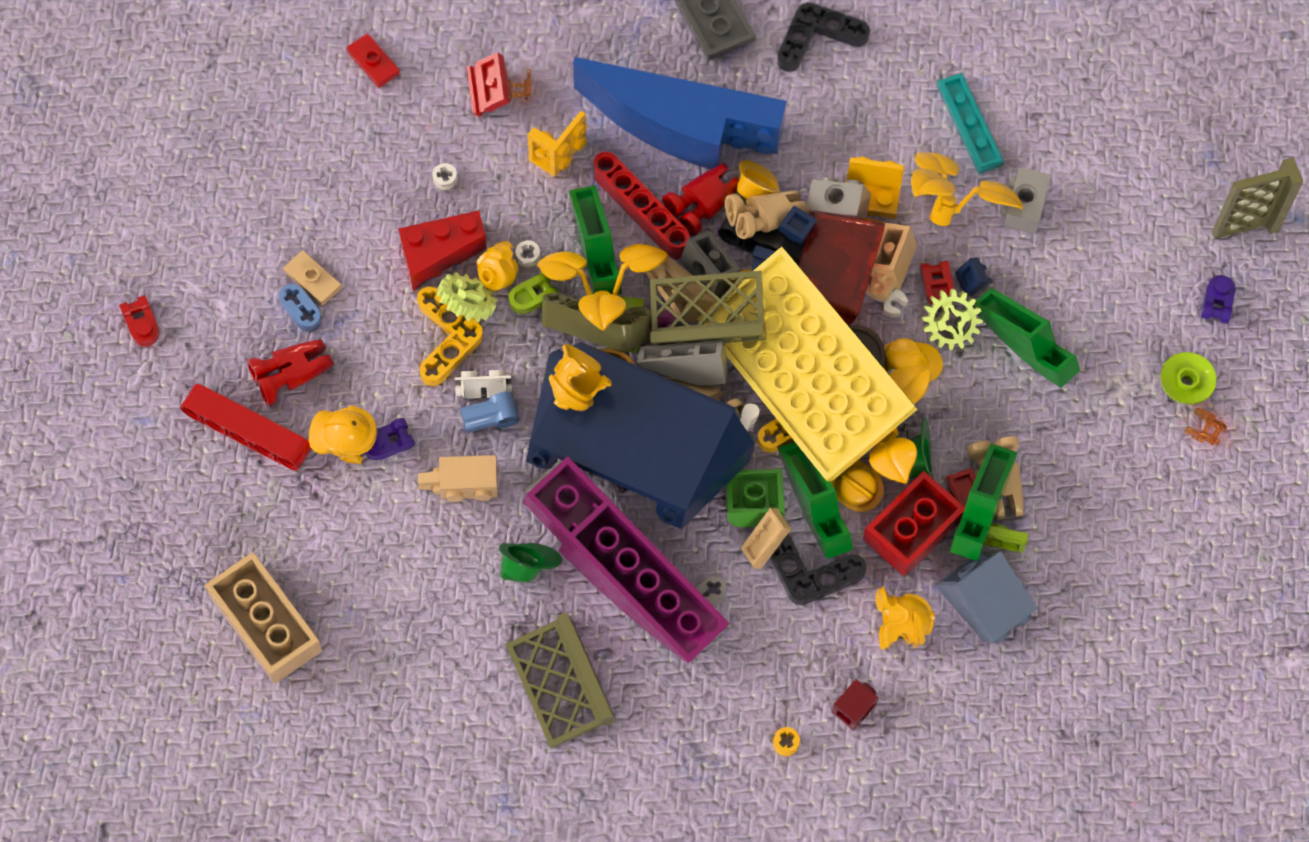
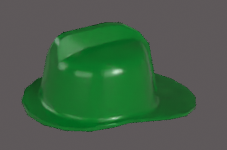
M924 417L921 424V434L909 439L917 448V458L909 478L916 479L925 471L934 479L931 467L930 429L927 418Z
M503 543L499 546V551L503 555L500 577L503 580L531 582L542 569L556 568L562 563L561 555L546 545L538 543Z

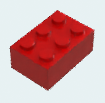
M923 471L865 528L863 541L905 578L961 522L965 507Z

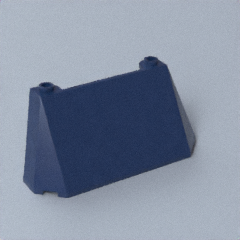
M583 342L573 344L572 346L588 354L601 365L599 374L608 377L611 380V386L598 391L593 397L594 404L585 411L559 408L554 404L555 398L549 382V376L551 374L555 375L554 368L559 360L563 358L564 351L559 349L551 352L547 362L526 462L537 468L550 469L555 465L557 459L563 461L568 456L580 469L656 501V513L664 523L679 529L684 528L750 463L757 439L752 431L747 432L740 419L742 416L737 408Z

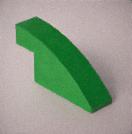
M596 185L569 190L583 257L587 262L586 269L593 294L602 290L612 294L619 272L614 259L611 231ZM620 285V289H619L618 295H621V294H622L621 285Z
M993 288L987 290L972 306L973 308H981V312L978 315L1015 354L1058 387L1062 388L1080 371L1077 357L1056 344L1051 324L1048 320Z
M796 442L778 448L801 510L826 559L853 550L851 533L840 517L837 493L831 482L825 480Z
M990 444L969 492L963 517L953 539L951 553L978 562L1018 452Z

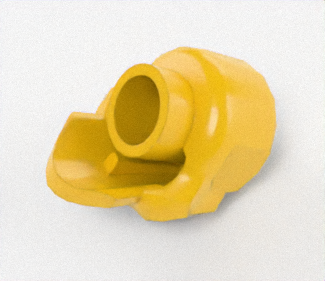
M508 241L496 243L493 247L488 248L477 260L479 279L485 285L484 287L489 290L498 291L511 286L515 281L518 273V264L513 258V251L511 249L513 246Z

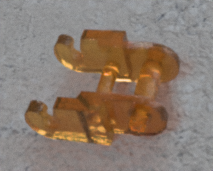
M527 69V79L524 80V83H511V80H508V70H506L510 102L512 98L525 97V100L528 101V96H531V92H528L531 91L530 69ZM511 87H525V92H512Z
M1196 408L1194 414L1197 416L1201 414V419L1206 421V425L1201 432L1191 427H1186L1184 433L1187 435L1191 433L1192 438L1201 443L1205 440L1211 445H1218L1220 443L1218 436L1221 430L1225 431L1227 429V426L1223 421L1216 420V415L1204 409ZM1210 425L1215 427L1212 435L1207 433Z

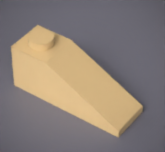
M669 256L658 267L644 272L649 279L693 276ZM691 283L682 293L693 301L703 288L697 283ZM682 284L674 285V286L677 287V288H679ZM669 285L657 286V290L666 301L675 293V290ZM706 293L696 305L705 312L717 301L710 294ZM679 295L670 307L680 316L690 303ZM693 308L683 320L699 323L697 318L702 314Z

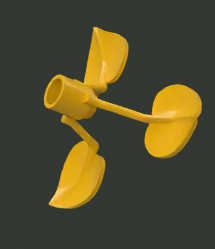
M918 152L915 155V162L921 169L914 170L911 177L914 196L938 195L929 216L933 223L940 226H949L954 212L960 214L962 207L977 193L979 197L986 201L1023 209L1022 202L1012 189L994 181H981L979 187H974L957 205L956 198L953 196L956 191L955 186L947 180V174H958L959 167L957 163L948 156L939 153Z
M634 244L624 248L620 252V260L624 263L621 265L612 294L603 290L592 294L585 272L581 270L587 265L586 259L577 253L565 251L550 254L541 259L537 267L540 268L546 277L557 281L569 280L579 275L587 293L579 301V310L592 324L605 331L609 324L626 310L625 300L617 296L625 270L627 268L634 272L652 270L668 258V253L646 244Z
M925 366L902 367L889 374L913 404L925 395L931 380L930 370ZM896 427L871 450L869 461L872 468L882 476L907 484L911 469L917 458V448L911 440L902 437L897 438L896 436L899 432Z

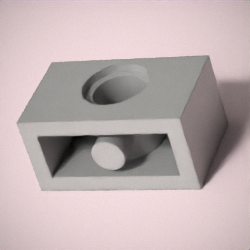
M1019 167L1017 176H1011L1008 187L1019 198H1027L1030 202L1021 201L1023 204L1022 210L1004 205L1001 214L1006 216L1004 227L1036 234L1051 175Z
M823 177L822 180L812 179L807 201L809 215L817 220L865 225L871 193L862 182L857 180H848L847 183H843L829 177ZM844 195L839 203L834 204L837 197Z

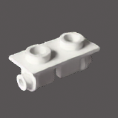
M490 370L489 376H478V371H461V377H455V380H461V386H456V397H461L462 400L481 398V388L485 387L487 388V398L500 392L512 393V384H506V378H512V375L506 376V370Z

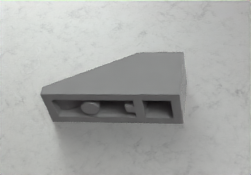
M723 340L641 346L639 349L637 365L641 368L696 386L726 384L728 364Z

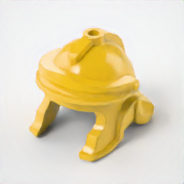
M564 344L562 346L564 351L563 358L559 360L554 368L555 375L551 374L549 376V382L555 398L554 404L564 410L571 408L577 411H585L594 404L593 397L598 391L611 386V380L605 375L601 376L599 374L601 365L594 358L576 347Z
M354 405L334 412L319 411L314 416L309 429V444L315 453L320 455L331 453L340 457V460L352 464H361L364 458L361 454L368 452L373 447L377 437V426L373 417L366 410Z
M883 586L879 588L875 594V601L878 610L882 612L883 625L880 626L879 630L880 648H889L893 642L897 641L899 636H902L906 644H911L913 648L925 644V635L931 633L935 620L934 611L927 601L918 595L908 593L902 597H896V595L891 597Z

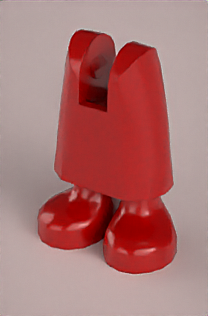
M725 163L710 169L684 185L681 189L684 195L679 196L674 192H668L662 197L663 205L675 218L679 217L691 204L694 205L698 202L695 209L685 213L678 220L691 236H696L701 232V219L703 217L711 220L725 206L726 196L737 192L739 182L737 176L726 184L720 180L730 169Z
M323 340L308 341L273 351L272 358L267 360L254 357L247 360L250 374L254 382L258 383L261 395L268 407L277 402L278 390L286 385L289 391H292L334 365L331 355H323L308 361L326 350ZM276 370H278L279 372L275 375L268 376L271 372H274Z

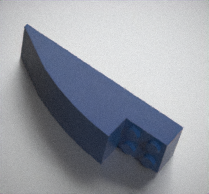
M574 57V89L617 126L666 154L700 167L712 169L720 164L724 144H728L736 149L747 148L756 150L761 154L771 153L777 155L784 128L787 103L785 100Z

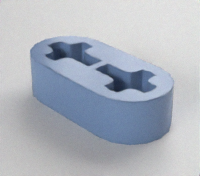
M296 284L284 286L279 293L283 309L302 331L312 332L317 330L321 325V314L318 307L300 286ZM289 294L292 296L297 295L299 304L296 305L292 300H288L287 296ZM302 311H305L309 316L313 315L314 320L311 322L304 320Z

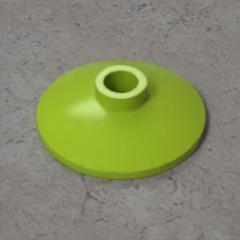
M1182 352L1171 356L1164 363L1160 373V381L1165 393L1173 400L1182 404L1193 405L1201 403L1212 395L1216 387L1217 378L1213 366L1207 359L1196 353ZM1182 380H1189L1191 385H1185Z

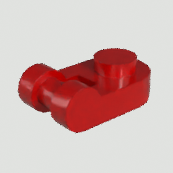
M939 261L937 265H930L929 263L920 264V275L923 280L926 299L932 306L931 296L938 300L940 299V291L943 290L948 296L951 289H954L949 262ZM940 275L942 278L933 280L932 276Z
M146 296L137 297L138 300L127 304V302L119 304L135 343L145 347L156 343L160 335L159 327ZM143 311L144 316L134 320L132 314Z

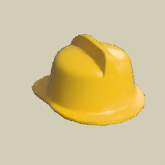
M750 160L740 161L739 169L741 175L737 192L746 199L747 205L750 196L780 192L778 181L771 171Z
M901 338L884 345L886 359L883 368L886 372L907 366H925L929 368L931 373L930 382L935 380L942 372V356L937 349L929 344Z
M859 459L831 482L836 490L837 500L856 512H866L874 509L884 495V485L881 477Z

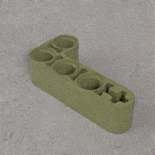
M548 293L543 296L541 324L547 328L618 351L632 350L650 340L651 310L648 308H629L612 321L605 331H602L579 310V299L559 293Z

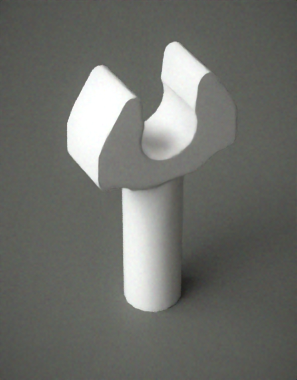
M862 280L857 290L870 297V284ZM897 289L890 294L887 301L877 299L883 306L882 314L889 318H899L901 314L898 308L891 305L892 302H897L905 307L908 303L905 294Z

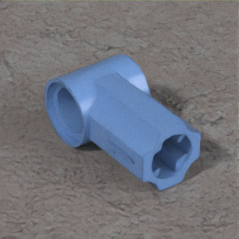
M500 392L491 396L488 401L460 408L466 433L492 426L507 428L520 421L511 392Z

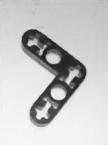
M803 3L798 7L778 51L777 64L785 72L796 71L802 63L814 33L854 47H862L869 40L870 27L863 20L815 3ZM808 12L812 13L809 19L804 18V15H807ZM820 16H822L821 24H818ZM836 20L840 23V27L830 29L826 26V22ZM847 25L848 29H846V33H843L844 27ZM857 30L862 31V34H860L858 37L854 36V33H856ZM800 32L806 36V39L802 42H796L791 36L794 33ZM791 49L795 50L793 59L790 62L785 61Z
M789 533L782 541L781 546L784 553L779 555L780 549L777 547L770 557L789 599L797 605L808 604L860 582L865 576L867 567L862 557L852 554L808 572ZM791 559L797 564V569L793 572H786L781 568V563L784 560ZM852 563L854 567L859 566L857 574L854 575L852 571L844 573L843 581H841L840 573L847 571L849 564ZM824 573H829L834 576L835 583L832 586H824L820 583L819 577ZM810 579H814L815 588L814 586L808 588L806 596H802L801 593H794L796 592L797 585H800L802 589L811 586Z

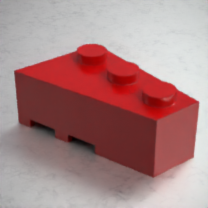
M479 210L398 229L413 291L430 278H437L442 275V272L455 264L458 266L487 249L486 235Z

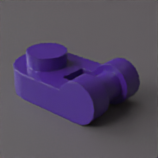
M1218 275L1210 280L1206 288L1201 318L1210 319L1212 317L1220 319L1221 323H1229L1235 296V284L1229 277ZM1213 303H1214V304L1223 305V307H1222V308L1214 307V306H1213Z
M405 418L396 419L389 425L378 428L373 447L364 453L366 457L376 461L382 460L414 447L415 441L413 436L407 432L408 424ZM397 435L398 440L391 443L389 437Z

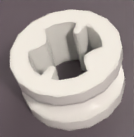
M442 163L434 168L433 182L435 187L442 191H448L456 186L458 179L457 171L452 165ZM447 173L449 180L443 181L441 174Z
M529 240L518 244L515 251L517 263L527 269L535 267L540 261L539 246ZM528 250V253L533 251V257L528 259L527 256L525 259L523 258V252Z

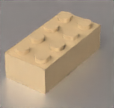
M254 552L205 584L209 597L273 684H276L322 652L317 637Z

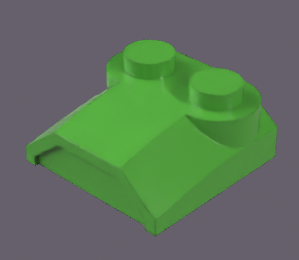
M782 468L741 470L726 485V518L731 525L736 527H756L770 508H778L782 516L785 517Z

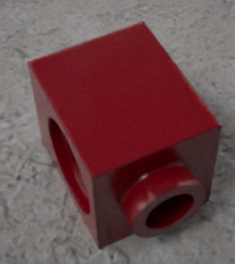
M855 679L833 704L831 713L854 731L876 707L879 697L871 685L866 682L861 683Z

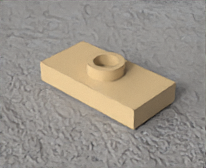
M303 250L283 267L284 273L321 306L342 289L341 284Z
M770 508L741 546V550L754 569H762L791 530V527L778 508Z

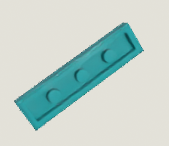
M959 73L938 80L937 88L978 174L1003 166L1004 160L963 74Z

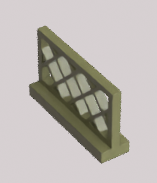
M1294 157L1283 160L1278 171L1233 182L1213 228L1214 239L1266 226L1269 234L1280 231L1303 184V179Z
M761 270L650 279L652 320L650 337L653 346L723 340L724 343L767 340L764 324ZM756 278V288L749 296L737 288L745 279ZM729 280H737V281L733 284V283L730 282ZM717 281H725L731 286L721 299L710 291ZM704 282H709L707 286L702 284ZM697 283L703 290L692 301L682 291L689 284ZM682 284L679 288H677V287L674 286V285ZM669 285L675 290V293L664 303L658 298L657 286ZM734 291L746 299L736 311H733L724 303ZM706 293L718 301L707 314L696 305ZM679 295L690 303L680 316L669 308ZM755 296L757 297V304L752 301ZM658 303H660V304L662 305V307H661L659 310H658ZM750 303L757 309L758 320L745 321L739 314ZM721 305L732 314L725 323H717L711 318ZM693 308L697 309L704 316L697 325H689L683 320ZM665 310H668L677 318L670 327L659 328L658 318ZM735 318H737V319H738L739 321H741V322H733V321L735 320ZM709 320V321H710L711 323H713V324H705V323ZM681 322L685 326H678V324Z
M567 612L557 616L556 621L506 643L551 749L604 724L609 726L617 722L576 627ZM553 630H557L560 637L555 649L542 645L545 634ZM525 643L535 646L529 661L518 658L515 648ZM562 645L564 646L566 653L560 651ZM539 649L553 653L548 668L534 663ZM558 655L568 658L571 662L567 675L553 670ZM521 663L527 665L525 672ZM532 667L546 672L540 687L530 684L528 681ZM573 671H575L577 678L571 677ZM551 674L565 679L559 694L545 689ZM569 681L578 683L582 687L578 700L564 696ZM532 689L538 691L536 697H535V695H534ZM543 693L557 698L551 713L540 709L539 702ZM585 696L589 704L583 703ZM562 700L576 705L570 720L556 715ZM581 707L592 710L596 719L585 725L575 722ZM543 715H545V716H548V717H549V719H548V722H547V723H546V720H545V718H544V716H543ZM554 719L568 724L565 734L553 739L550 732ZM573 726L579 727L575 730H572Z

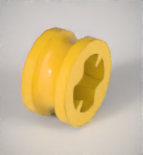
M783 727L775 733L773 747L779 755L791 756L799 748L800 736L793 728ZM786 735V739L788 736L793 738L792 747L787 748V745H785L784 748L780 745L782 736Z

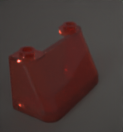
M814 210L809 215L817 219V222L807 236L799 268L844 322L850 326L861 310L885 224L870 218Z

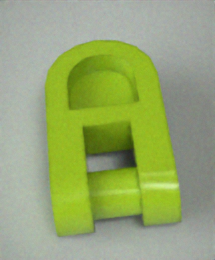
M540 273L511 289L508 298L509 305L518 314L530 313L542 306V299L545 294L559 292L555 287L551 286V279ZM541 289L542 293L537 295L534 290Z

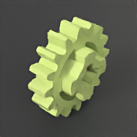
M457 272L453 276L447 274L437 288V296L441 297L439 302L448 305L446 310L452 311L457 317L460 315L465 316L467 321L470 318H473L476 322H480L481 318L486 321L497 306V298L492 297L494 292L487 290L478 278L469 279L468 274H464V276H460Z
M951 289L950 295L947 296L942 290L940 291V299L937 300L931 296L930 299L933 305H924L923 307L928 311V315L921 316V320L928 322V325H925L922 329L924 332H932L928 339L931 342L938 339L937 346L940 348L947 343L948 349L953 350L954 344L957 343L962 349L964 348L963 341L967 340L972 343L974 341L971 334L980 333L975 326L976 324L983 323L981 318L976 317V314L981 312V308H973L972 306L976 300L970 298L966 301L967 293L964 291L957 296L956 290ZM952 302L962 303L966 308L958 310L954 308ZM941 306L942 310L939 316L934 319L936 311ZM949 311L958 317L954 320L955 329L946 322L949 320ZM969 321L967 329L963 332L962 329L965 322ZM947 330L952 337H944L937 331Z

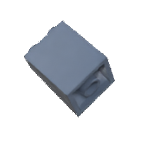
M982 551L978 562L972 559L966 560L935 584L941 594L984 642L999 643L1010 635L1009 630L1016 625L1021 626L1032 618L1031 613L1038 609L1000 551Z

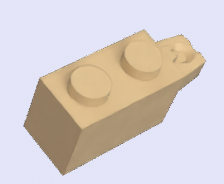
M891 223L884 224L867 266L872 278L869 290L871 299L887 301L893 289H901L917 248L911 226Z
M496 455L439 457V467L433 468V472L418 473L419 490H433V494H440L441 499H446L449 502H459L463 498L488 501L492 497H498Z

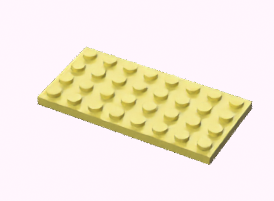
M781 247L754 270L762 271L764 324L767 340L724 343L725 353L825 480L832 482L918 409L789 254ZM756 278L745 279L737 288L749 296L756 288ZM734 291L724 303L733 311H736L746 299ZM755 296V297L752 299V301H754L756 304H757V297ZM750 303L739 314L745 321L758 320L757 309ZM712 305L707 311H705V313L707 314L713 308L714 305ZM721 305L711 318L717 323H725L732 314ZM701 315L697 320L700 322L704 316ZM735 318V320H734L733 322H741V321H739L737 318ZM708 320L705 324H713V323H711V322Z

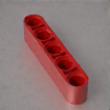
M607 151L598 153L593 161L595 181L661 250L668 253V256L672 259H681L687 240L690 239L688 230L614 154ZM607 166V167H610L611 169H610V170H607V171H604V170H601L600 168ZM627 185L629 188L620 189L618 186ZM638 203H644L647 206L640 208L635 205ZM660 221L665 225L655 226L653 223ZM674 240L682 241L683 244L674 245L671 242Z
M194 384L180 406L181 411L192 419L293 471L300 469L312 450L309 441L302 436L201 384Z

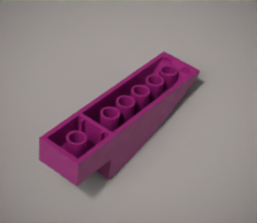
M568 456L526 494L523 503L562 543L559 552L620 610L687 664L730 624Z

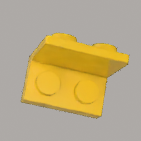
M581 110L556 141L550 133L546 131L541 132L533 127L527 135L529 161L554 177L561 170L565 171L571 163L573 154L576 151H581L587 143L586 113Z
M851 157L846 183L848 180L860 181L871 193L867 215L896 219L904 165L894 161L880 162L873 161L867 157Z

